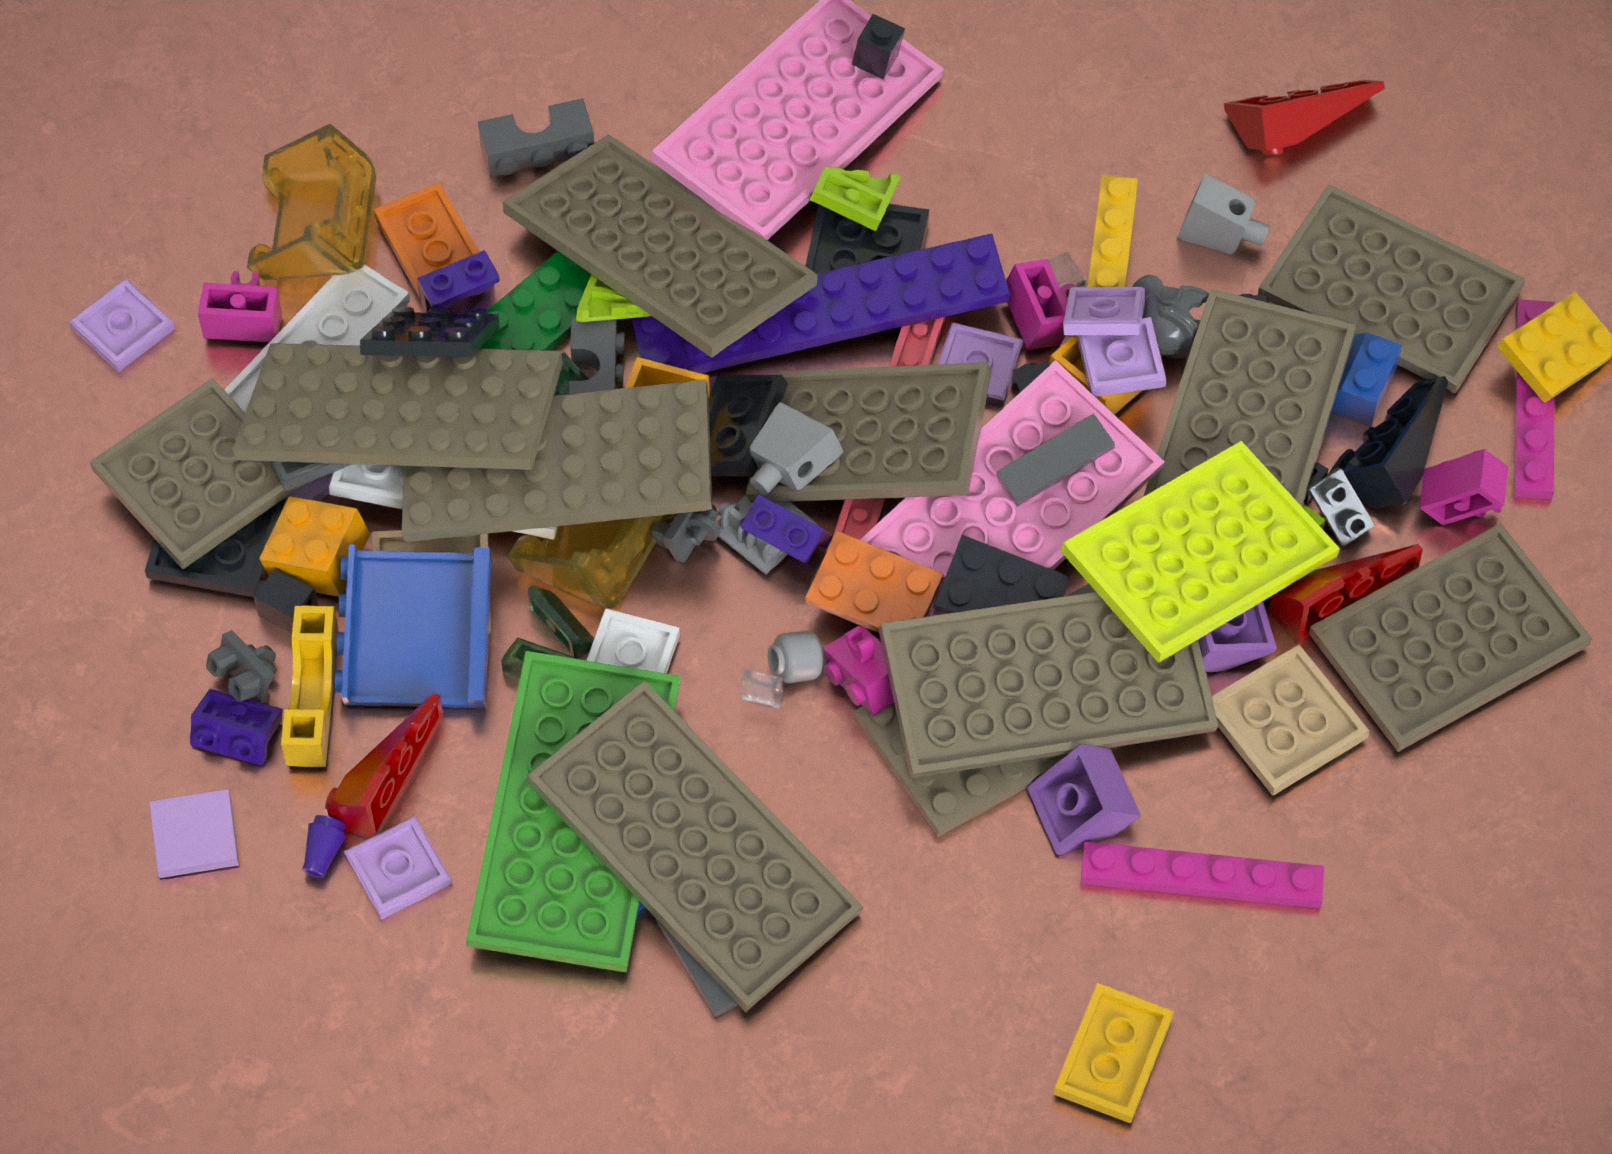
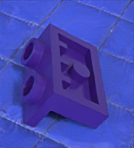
M483 250L418 277L421 304L426 313L432 308H448L454 302L471 295H479L500 281L499 274L486 251Z
M759 494L741 524V528L744 531L804 563L809 561L816 546L827 550L833 538L823 528Z
M209 689L191 714L190 744L193 747L262 765L266 760L267 743L282 722L283 709L249 699L238 702L231 694Z

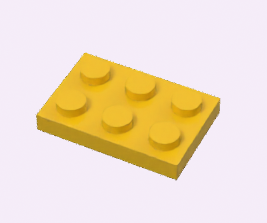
M1574 292L1503 338L1496 347L1539 398L1546 403L1612 359V334L1581 297Z
M1097 983L1055 1085L1053 1095L1131 1123L1172 1022L1174 1011Z

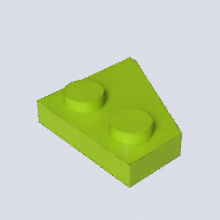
M825 166L809 200L876 231L901 176L890 173L887 179L870 177L869 171H846L842 168Z
M591 274L577 308L576 321H601L650 317L651 315Z

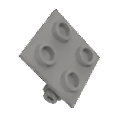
M747 495L737 504L730 505L728 502H725L718 510V515L721 516V519L716 522L721 530L718 537L767 575L788 554L741 528V524L753 504L749 501ZM774 502L818 526L815 521L791 502Z

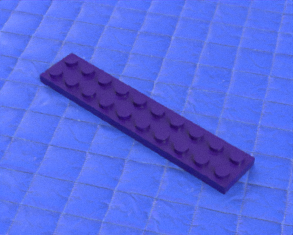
M991 233L818 273L817 285L712 358L652 316L632 318L641 358L697 373H704L1010 302V293L994 237Z

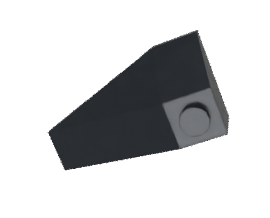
M1442 376L1414 383L1387 410L1389 418L1376 427H1370L1362 435L1366 441L1355 452L1353 449H1347L1339 457L1329 473L1337 467L1341 468L1360 501L1376 509L1391 505L1399 507L1407 503L1412 498V493L1423 476L1448 385L1446 377Z

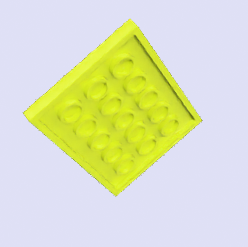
M1242 441L1063 542L1061 548L1063 555L1158 663L1335 559L1340 550L1334 541Z

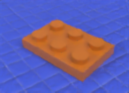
M440 182L373 209L374 217L419 298L418 277L480 252Z
M836 531L805 597V601L809 605L879 633V627L882 623L927 617L943 582L944 574Z

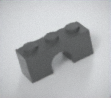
M581 98L548 106L550 124L546 129L538 133H527L519 129L513 114L478 121L480 144L490 177L510 175L516 171L533 167H545L551 163L569 160L594 144V131L584 99Z
M571 318L570 350L572 369L591 370L596 375L588 380L569 381V394L617 389V386H624V364H617V355H624L625 336L624 332H617V320L579 322L576 321V318Z

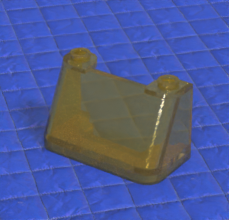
M332 124L319 128L266 154L262 169V181L264 186L280 199L272 248L266 244H258L251 248L247 268L252 272H258L259 278L263 280L349 275L360 270L365 263L376 184V169L371 158Z
M673 514L558 526L555 539L544 538L542 542L536 536L524 535L516 541L507 558L520 573L592 605L614 608L624 597L656 544L652 530L657 522L662 520L669 522Z

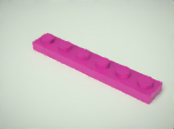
M1518 299L1516 304L1515 330L1554 306L1555 302ZM1516 369L1514 497L1552 500L1554 494L1555 397L1544 403Z
M1084 841L1080 884L1321 909L1324 866Z

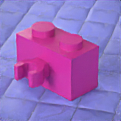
M1048 259L1014 264L1006 279L1010 293V302H1007L1027 349L1032 350L1061 345L1066 336L1063 331V321L1068 301L1067 297L1069 296L1070 288L1076 287L1075 284L1069 283L1060 287Z
M233 271L231 274V284L203 283L198 309L203 338L270 342L279 333L282 308L278 288L260 286L258 272H253L252 280L246 284L240 283L238 271Z
M1482 449L1426 468L1423 473L1419 508L1443 526L1474 515L1484 518L1486 511L1492 509L1496 513H1500L1505 503L1508 466L1486 449Z
M862 625L857 626L823 647L827 664L824 665L826 675L834 685L840 684L846 690L849 698L855 705L861 704L874 715L894 703L882 643Z

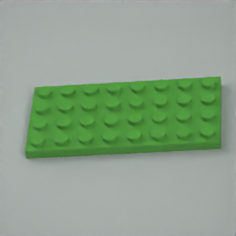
M525 652L466 939L467 947L627 973L640 901L526 782L528 774L644 680L675 711L681 676L543 653Z

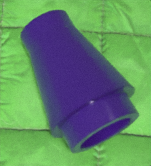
M316 815L313 823L308 824L305 860L302 867L303 872L316 877H325L329 865L346 838L344 833L346 825L343 822L332 817Z

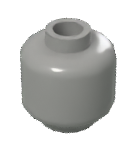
M812 631L779 634L774 643L768 648L769 669L773 675H777L784 683L815 680L821 674L823 665L827 664L823 647L826 645L824 642H820Z

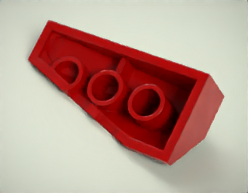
M1364 79L1321 86V94L1318 93V90H1294L1287 92L1288 97H1268L1267 95L1224 103V111L1248 149L1262 150V155L1265 156L1284 153L1283 147L1296 145L1385 89L1384 81Z
M1419 544L1314 570L1272 595L1268 611L1291 639L1298 644L1310 636V626L1419 568L1423 549Z
M434 693L430 695L344 776L338 788H332L326 799L325 809H327L329 817L335 818L346 825L344 832L364 840L379 834L443 716L440 695Z

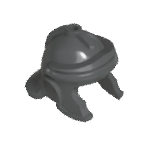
M1150 274L1139 278L1132 287L1145 288V304L1142 318L1151 317L1160 355L1173 359L1189 356L1200 320L1194 319L1189 311L1191 308H1199L1203 303H1206L1209 293L1194 286L1182 285L1179 289L1163 286L1162 280Z

